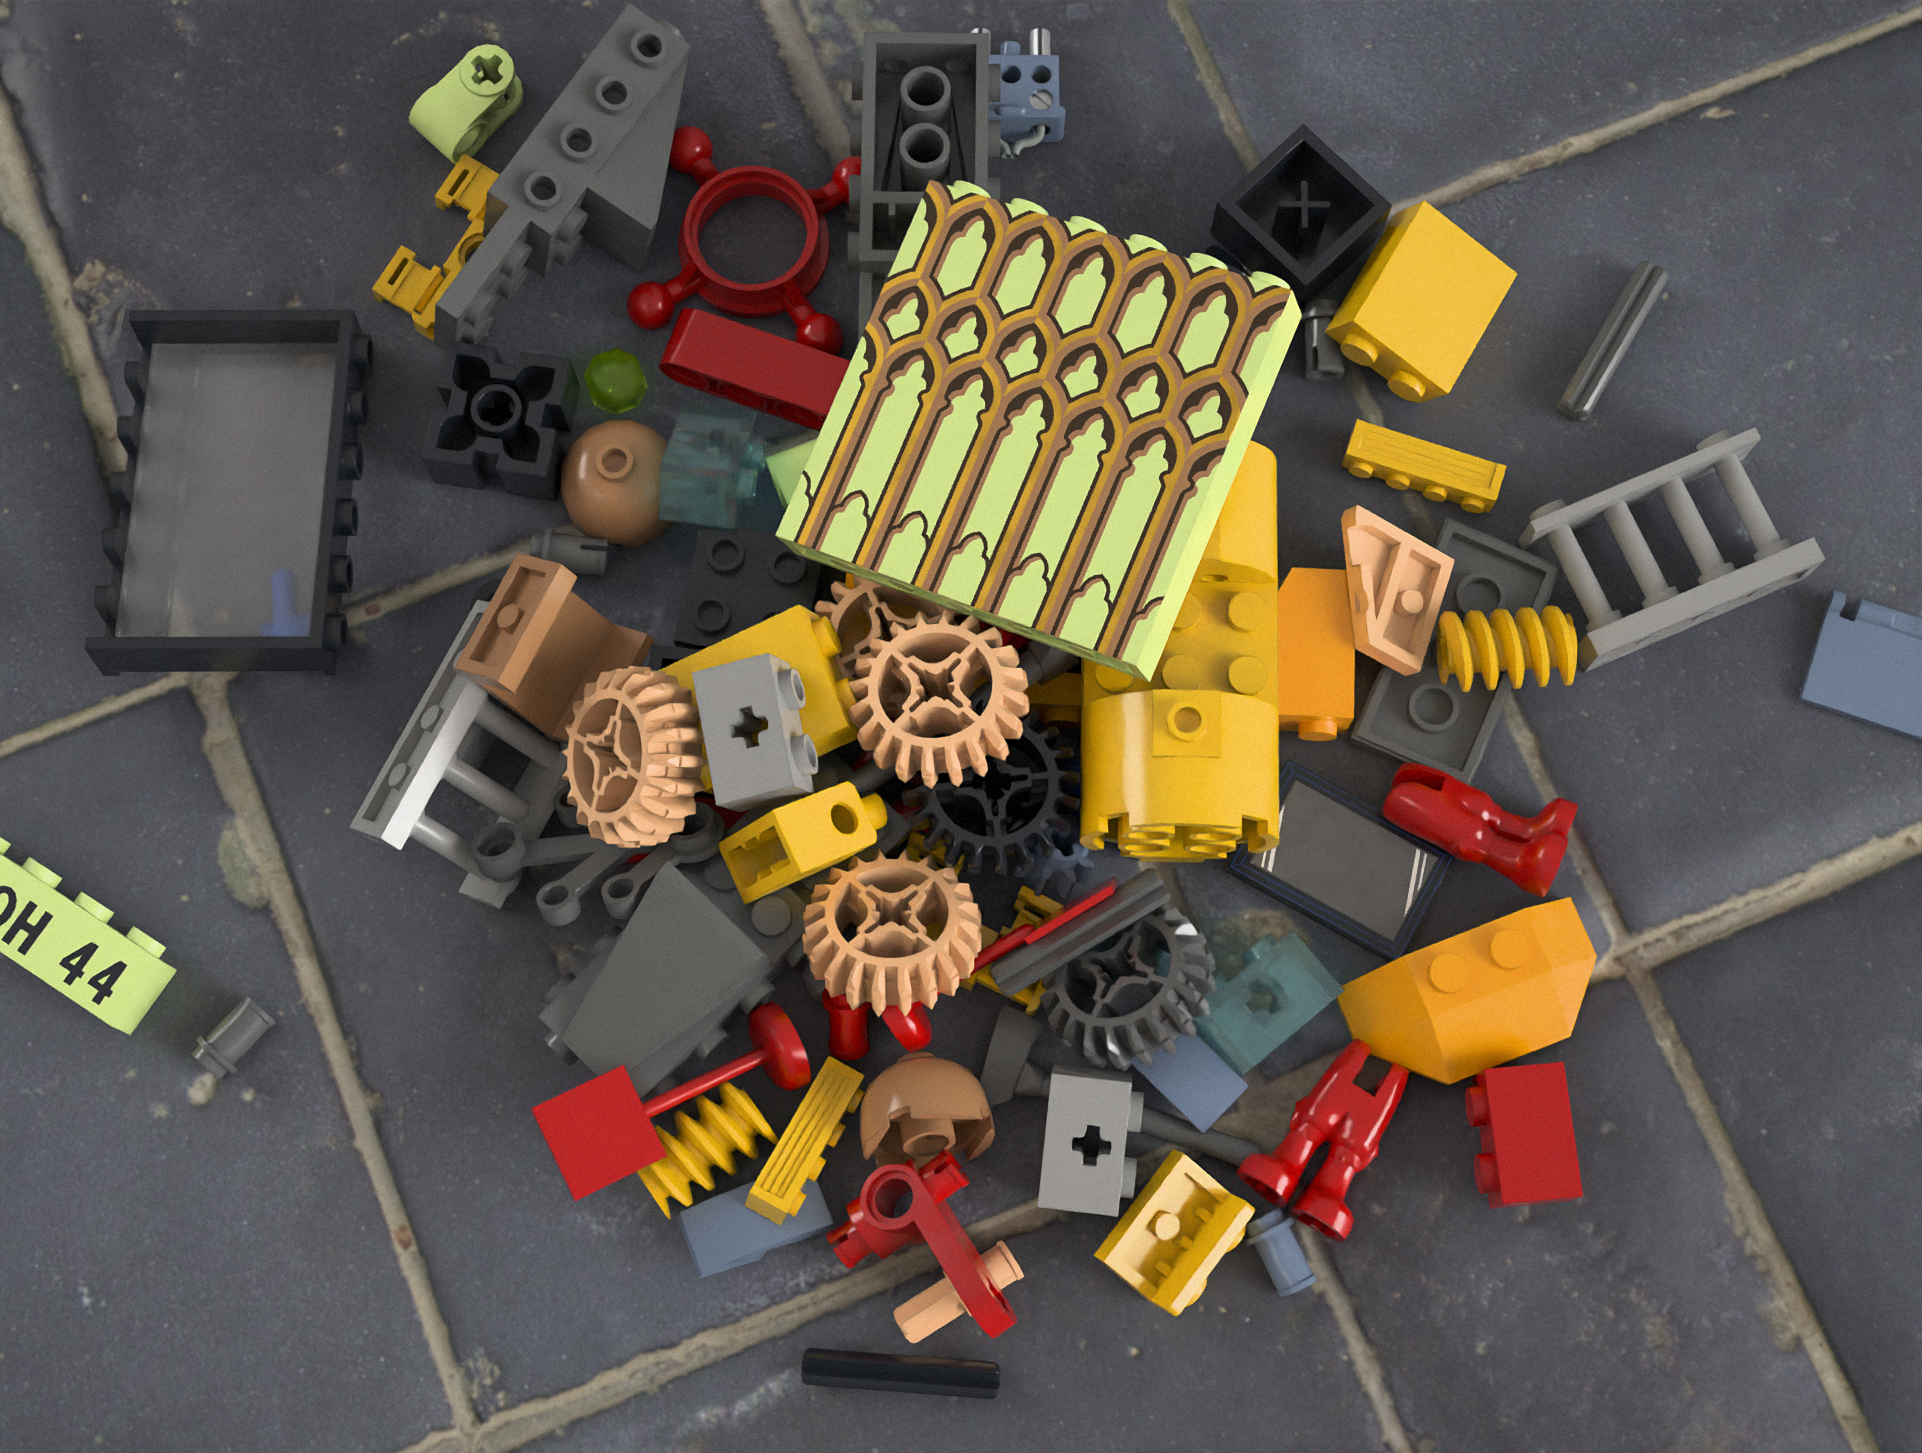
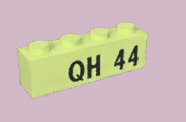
M0 837V952L110 1026L131 1035L177 971L160 959L166 947L135 926L125 936L107 924L114 912L82 891L74 901L55 889L63 878L31 857L26 860L23 866H20L4 855L11 844Z

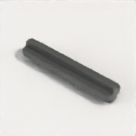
M1642 261L1638 264L1557 403V409L1561 414L1570 417L1576 422L1587 420L1667 282L1668 274L1663 268L1656 266L1650 261Z
M1147 868L1119 885L1115 893L1033 943L1028 945L1025 942L994 961L990 966L991 976L1004 995L1013 996L1165 904L1170 899V892L1159 873L1154 868Z

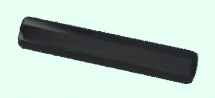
M820 1348L806 1349L802 1358L801 1379L806 1385L981 1399L996 1398L1000 1389L1001 1369L995 1362Z

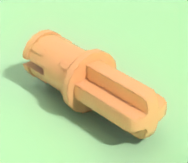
M1002 1240L997 1242L996 1246L980 1255L1000 1289L1024 1277L1018 1263ZM944 1270L942 1272L945 1278L903 1303L893 1312L896 1323L910 1343L919 1342L967 1312L969 1317L972 1316Z

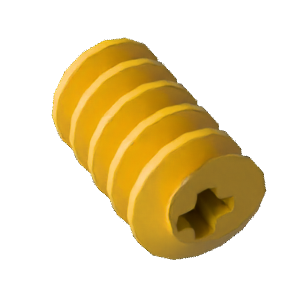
M1549 605L1542 609L1538 617L1533 608L1521 607L1513 619L1508 610L1497 608L1491 613L1487 621L1482 611L1470 610L1465 615L1462 623L1455 612L1445 611L1440 616L1436 633V654L1440 682L1445 686L1449 674H1456L1461 690L1469 692L1474 673H1481L1486 688L1488 690H1495L1500 671H1507L1512 687L1520 689L1525 670H1532L1537 685L1539 687H1546L1551 668H1557L1562 683L1565 686H1571L1576 672L1577 637L1570 613H1566L1564 616L1559 607Z
M728 1081L718 1085L722 1102L720 1105L715 1104L704 1095L695 1098L700 1117L697 1121L681 1110L673 1114L677 1135L672 1136L660 1126L654 1127L667 1157L637 1171V1174L669 1220L671 1219L667 1200L669 1196H672L688 1207L693 1203L689 1182L693 1180L708 1191H711L715 1188L712 1166L716 1165L732 1176L737 1173L733 1154L736 1149L752 1160H755L759 1157L755 1139L756 1135H762L775 1145L779 1142L775 1133L745 1090H739Z

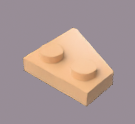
M1356 505L1345 510L1341 518L1355 649L1404 676L1420 672L1455 560L1361 506Z

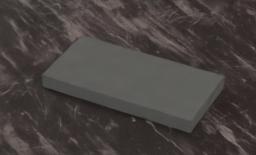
M1446 517L1433 548L1454 559L1455 562L1421 671L1404 676L1382 664L1348 743L1400 766L1404 762L1430 766L1471 785L1512 685L1507 671H1500L1495 690H1488L1486 688L1481 673H1474L1469 692L1461 690L1456 674H1449L1447 683L1443 686L1440 682L1436 654V633L1440 616L1445 611H1452L1458 615L1463 623L1465 615L1470 610L1482 611L1488 621L1495 609L1503 608L1508 610L1514 619L1516 612L1521 607H1530L1534 609L1539 617L1542 609L1547 605L1562 567Z

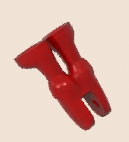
M1404 762L1393 776L1391 790L1386 795L1382 809L1384 817L1399 828L1439 846L1459 860L1471 861L1476 864L1483 863L1509 879L1523 891L1544 898L1564 857L1569 838L1566 837L1575 818L1578 804L1565 798L1557 797L1552 799L1535 817L1529 818L1503 810L1486 792L1470 786L1444 771L1418 763Z
M1355 1038L1336 1057L1310 1093L1295 1103V1109L1289 1124L1290 1131L1277 1148L1270 1154H1250L1243 1160L1236 1171L1237 1176L1255 1193L1269 1203L1283 1208L1293 1196L1301 1175L1315 1150L1325 1142H1328L1330 1146L1327 1158L1311 1182L1297 1198L1290 1210V1214L1308 1228L1338 1242L1345 1241L1354 1223L1353 1215L1344 1202L1350 1182L1355 1173L1363 1170L1374 1157L1378 1156L1379 1141L1396 1111L1409 1076V1071L1403 1065L1394 1061L1382 1079L1375 1084L1372 1095L1353 1084L1352 1081L1361 1073L1363 1064L1372 1049V1046L1358 1038Z

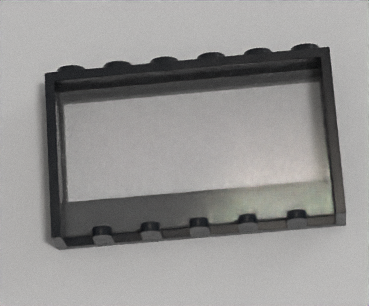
M130 310L128 321L142 346L140 361H127L124 366L125 383L135 400L133 416H119L117 420V435L128 454L126 471H112L109 479L111 495L121 510L118 528H104L102 532V548L113 565L111 585L96 586L94 592L95 608L106 624L104 637H86V652L103 676H119L120 672L323 671L325 675H335L337 652H345L348 644V623L345 613H341L342 594H350L353 588V563L351 556L346 555L348 536H356L359 525L358 505L356 499L352 498L353 480H361L364 471L363 449L361 443H357L358 425H367L369 416L368 394L366 389L362 388L363 371H372L374 349L371 335L362 333L354 310Z

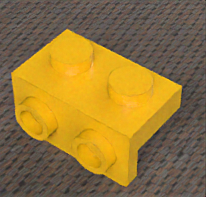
M1173 1149L1093 1256L1147 1301L1176 1317L1185 1307L1190 1306L1200 1297L1205 1289L1208 1275L1224 1253L1234 1249L1242 1240L1246 1232V1224L1254 1214L1255 1208L1246 1200L1229 1193L1187 1155Z

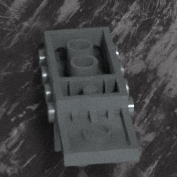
M628 3L487 191L483 237L485 239L435 305L433 340L435 347L444 352L447 340L477 345L492 324L494 317L488 313L500 296L510 300L524 282L529 271L525 266L545 278L556 262L563 267L570 262L579 249L584 236L638 273L646 265L658 221L685 72L691 45L685 42L683 35L671 23L663 19L653 20Z
M864 32L863 62H852V100H862V118H851L850 125L851 156H861V175L849 176V212L860 213V232H848V270H860L858 344L929 181L933 180L949 186H953L955 181L969 182L985 190L990 195V198L1000 201V176H988V158H1000V120H988V102H1000L1001 64H989V33Z
M833 751L817 757L818 772L811 775L814 792L818 793L833 787L855 771ZM807 796L748 810L730 830L726 827L727 837L770 811ZM882 797L881 799L887 810V823L883 828L876 830L877 842L854 854L865 863L873 861L878 848L887 859L913 832L909 823ZM720 850L703 861L686 863L687 866L681 872L668 860L657 872L625 929L622 930L619 926H615L605 933L590 952L595 959L577 977L569 973L548 991L543 999L548 1006L538 1016L551 1029L543 1040L568 1065L572 1066L580 1058L597 1077L624 1065L642 1103L683 1084L679 1077L696 1060H699L701 1063L706 1062L723 1046L729 1038V1034L725 1030L743 1011L749 1016L756 1006L767 1001L776 989L772 982L789 964L797 968L807 959V954L803 950L802 935L805 933L803 914L806 911V905L812 904L811 895L814 892L815 885L829 884L827 878H829L831 867L744 904ZM853 856L831 867L849 872L848 865Z

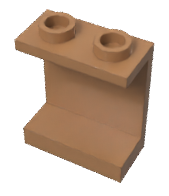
M517 552L454 668L547 736L568 744L569 735L565 730V725L574 722L573 702L584 700L586 683L597 682L601 672H609L617 668L628 669L629 666H641L655 639L647 633L612 624L573 593L571 588L577 576L562 564Z

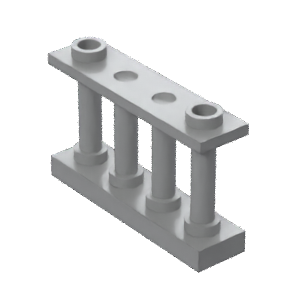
M1756 427L1735 436L1730 429L1720 431L1701 441L1696 446L1698 451L1571 505L1566 506L1564 500L1560 499L1550 502L1530 514L1529 518L1531 521L1518 539L1521 549L1526 551L1549 541L1590 622L1585 626L1588 633L1577 645V660L1584 673L1807 578L1825 560L1814 537L1794 546L1791 545L1788 538L1781 540L1740 463L1761 439ZM1714 471L1719 476L1758 551L1753 555L1756 562L1737 570L1732 562H1724L1684 485ZM1657 495H1661L1702 574L1697 579L1700 584L1699 586L1681 594L1676 586H1668L1629 510V507ZM1602 518H1605L1646 598L1641 603L1644 608L1643 610L1624 618L1620 610H1612L1572 532Z
M477 600L349 828L369 840L398 850L402 849L409 837L415 839L469 872L458 891L467 898L500 909L506 897L518 886L522 874L515 880L506 883H498L482 875L470 851L471 842L426 816L424 808L437 784L443 779L498 813L500 817L496 823L507 822L517 826L524 841L538 839L555 809L553 805L555 795L569 783V781L562 779V775L567 770V756L561 752L568 748V744L554 740L546 734L544 736L504 711L489 701L487 691L454 668L490 603ZM475 722L531 758L513 792L457 757L456 750L471 723Z

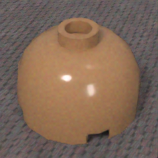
M607 420L587 428L570 444L561 464L560 494L572 523L587 537L600 539L604 537L609 538L610 544H621L622 547H637L659 538L676 521L681 510L680 504L685 490L683 468L672 445L654 428L634 420Z
M928 1052L906 1054L900 1057L896 1064L886 1068L868 1085L860 1109V1138L863 1156L868 1160L871 1154L874 1155L877 1168L888 1164H903L910 1158H914L923 1166L937 1156L943 1148H947L952 1155L965 1150L966 1161L968 1162L978 1157L990 1147L995 1136L991 1108L985 1091L976 1077L968 1068L946 1058L935 1057Z

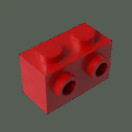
M1564 1062L1483 1069L1472 1077L1473 1087H1467L1465 1090V1107L1469 1125L1471 1127H1479L1482 1153L1475 1154L1474 1174L1479 1193L1488 1194L1490 1209L1569 1202L1583 1197Z

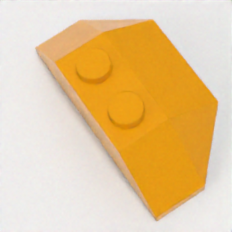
M1568 897L1524 908L1404 955L1334 989L1332 992L1352 1039H1361L1372 1046L1368 1056L1380 1058L1391 1064L1395 1061L1403 1065L1408 1071L1445 1085H1451L1476 1075L1483 1069L1496 1067L1569 1038L1597 955L1572 899Z

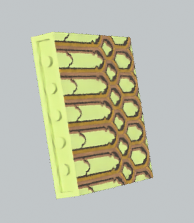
M930 180L783 516L776 536L797 555L968 617L973 614L979 621L1150 682L1302 314L1294 293L1285 281L1265 272H1253L1251 277L1228 271V267L1224 263L1206 254L1192 253L1190 258H1185L1167 252L1166 247L1161 243L1143 235L1133 234L1129 240L1107 234L1106 229L1100 224L1084 217L1072 216L1070 221L1067 222L1048 216L1045 209L1025 199L1014 198L1011 204L990 198V195L985 190L969 182L955 181L953 186Z

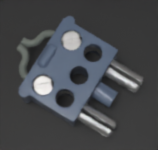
M975 28L970 33H978V28ZM983 28L982 33H989V64H1001L1000 102H988V120H1000V150L1002 157L1016 159L1019 158L1020 150L1025 147L1035 146L1040 142H1058L1064 137L1066 111L1064 107L1059 106V55H1050V32L1042 28V55H1038V28L1030 32V55H1021L1020 44L1015 41L1003 42L1000 45V55H991V33ZM1006 142H1015V144L1011 148V151L1010 147Z

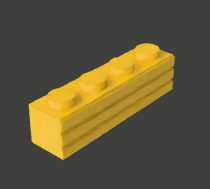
M1357 419L1341 464L1342 467L1348 468L1349 472L1354 476L1360 478L1374 476L1386 480V484L1398 490L1412 488L1423 492V495L1432 501L1443 502L1450 500L1459 503L1463 510L1480 514L1483 511L1488 513L1491 511L1497 500L1507 467Z
M828 1056L752 1186L744 1206L756 1211L765 1218H769L778 1225H782L787 1214L793 1217L797 1215L807 1196L801 1192L807 1179L815 1183L827 1161L820 1156L827 1144L835 1148L846 1128L840 1121L846 1111L852 1114L855 1113L865 1095V1092L859 1089L865 1075Z

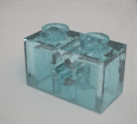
M683 403L660 465L659 520L735 529L742 505H753L757 474L763 473L767 441L766 437L756 436L757 412Z
M1293 930L1280 941H1277L1269 933L1241 957L1248 967L1229 983L1221 974L1215 977L1217 992L1205 997L1210 1005L1209 1011L1211 1016L1192 1019L1198 1036L1241 1079L1332 1004L1345 991ZM1268 989L1275 997L1269 1005L1272 1015L1264 1008L1253 1014L1246 1006L1252 997L1251 990L1256 994H1261Z

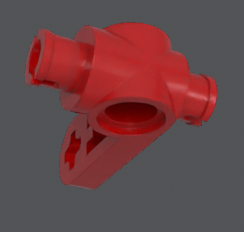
M943 1148L937 1156L923 1166L914 1158H910L903 1164H888L876 1169L866 1179L861 1194L846 1204V1210L850 1219L835 1230L832 1229L826 1233L829 1244L832 1246L838 1245L833 1251L847 1268L853 1269L859 1261L873 1251L877 1256L885 1260L904 1245H918L927 1242L966 1308L979 1326L991 1338L995 1339L1016 1324L1017 1318L1011 1305L945 1200L961 1187H966L970 1184L966 1173L959 1172L962 1167L947 1148ZM912 1191L913 1201L911 1207L904 1215L895 1218L894 1208L896 1202L902 1195Z

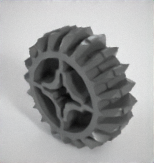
M1164 904L1041 978V985L1047 991L1039 998L1042 1002L1043 1010L1048 1015L1049 1027L1058 1039L1064 1040L1063 1043L1072 1054L1078 1055L1080 1059L1086 1056L1091 1064L1097 1065L1101 1069L1111 1061L1116 1068L1126 1072L1134 1057H1137L1142 1064L1152 1068L1154 1052L1162 1048L1165 1052L1176 1056L1174 1040L1182 1034L1196 1038V1027L1192 1023V1019L1211 1016L1209 1011L1210 1005L1205 997L1217 992L1216 980L1211 974L1216 969L1212 953L1205 945L1207 940L1197 926H1193L1182 911H1179L1176 907L1168 910ZM1163 952L1171 954V964L1167 978L1159 976L1162 970L1159 960ZM1094 988L1096 991L1093 1000L1096 1002L1092 1014L1089 1015L1086 1012L1087 996L1089 989Z

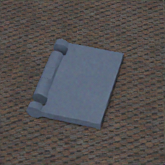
M1833 589L1824 607V615L1798 701L1922 742V618L1860 598L1854 607L1851 620L1839 617L1845 604L1846 593Z

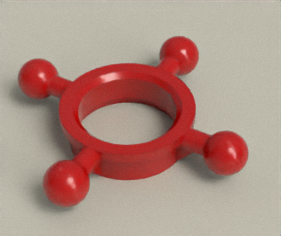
M686 125L675 129L668 163L680 173L691 174L700 186V189L689 203L679 231L678 252L682 271L663 284L655 281H646L636 285L631 290L627 298L626 307L632 322L645 330L661 329L673 318L675 305L696 293L711 307L736 317L765 318L787 311L797 326L795 341L797 343L836 356L844 343L842 326L831 315L817 313L807 297L811 295L822 280L829 261L830 239L824 214L843 202L849 204V176L861 175V157L852 156L840 161L833 170L831 182L819 189H804L789 175L764 166H740L719 173L711 161L713 145L709 136L702 129L695 126ZM749 195L768 196L785 203L798 214L807 231L804 250L795 265L782 276L759 284L737 283L720 276L706 263L700 252L701 234L709 217L723 204Z

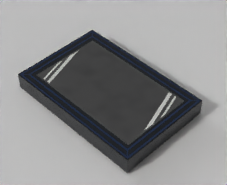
M1287 759L1279 774V845L1271 850L1256 854L1248 852V843H1242L1239 845L1225 872L1390 963L1403 956L1455 857L1439 846L1394 825L1384 817L1383 810Z

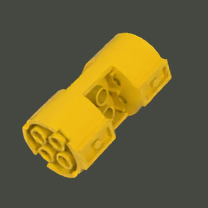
M1250 440L1150 682L1081 658L1080 844L1090 850L1104 849V841L1118 843L1120 856L1139 858V862L1203 863L1206 859L1227 858V852L1235 851L1236 844L1248 843V852L1256 854L1271 850L1279 845L1277 459L1271 450L1257 442Z

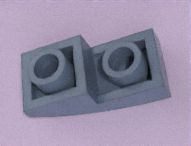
M1182 1034L1174 1040L1176 1056L1165 1052L1163 1048L1155 1051L1152 1068L1142 1064L1137 1057H1134L1131 1065L1202 1134L1249 1087L1197 1035L1196 1038Z
M807 1179L801 1190L807 1196L795 1217L787 1214L782 1225H778L769 1218H765L756 1211L744 1206L755 1181L722 1193L680 1212L677 1220L699 1279L758 1261L768 1250L828 1232L834 1223L817 1180L814 1183Z

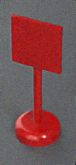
M1115 875L1033 925L1023 924L978 952V958H974V969L970 976L1025 942L1028 945L1114 894L1119 884ZM920 1001L913 1002L906 1017L900 1011L898 1005H886L881 1015L894 1036L910 1053L918 1052L930 1044L932 1040V1027L922 1006L923 1003Z
M767 1001L752 1010L748 1018V1031L754 1050L644 1103L641 1102L624 1065L531 1108L530 1110L574 1202L667 1157L649 1118L759 1065H762L772 1082L782 1090L793 1091L809 1084L811 1072L806 1051L796 1029L783 1009L774 1001Z

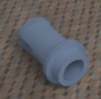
M1277 1207L1247 1222L1246 1230L1249 1236L1244 1241L1247 1246L1254 1244L1277 1289L1276 1293L1279 1299L1308 1287L1316 1282L1317 1278L1308 1266L1289 1227L1295 1223L1292 1216L1285 1218L1280 1207Z

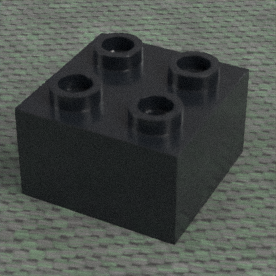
M1302 124L1217 202L1210 234L1251 273L1265 272L1285 281L1290 286V290L1293 291L1301 311L1305 303L1312 301L1381 237L1392 205L1306 125Z
M702 520L673 639L675 647L703 650L799 604L816 614L815 605L823 599L830 566L797 555L776 534Z

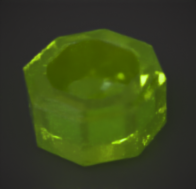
M618 348L594 355L583 375L593 404L613 414L637 407L648 387L638 357Z

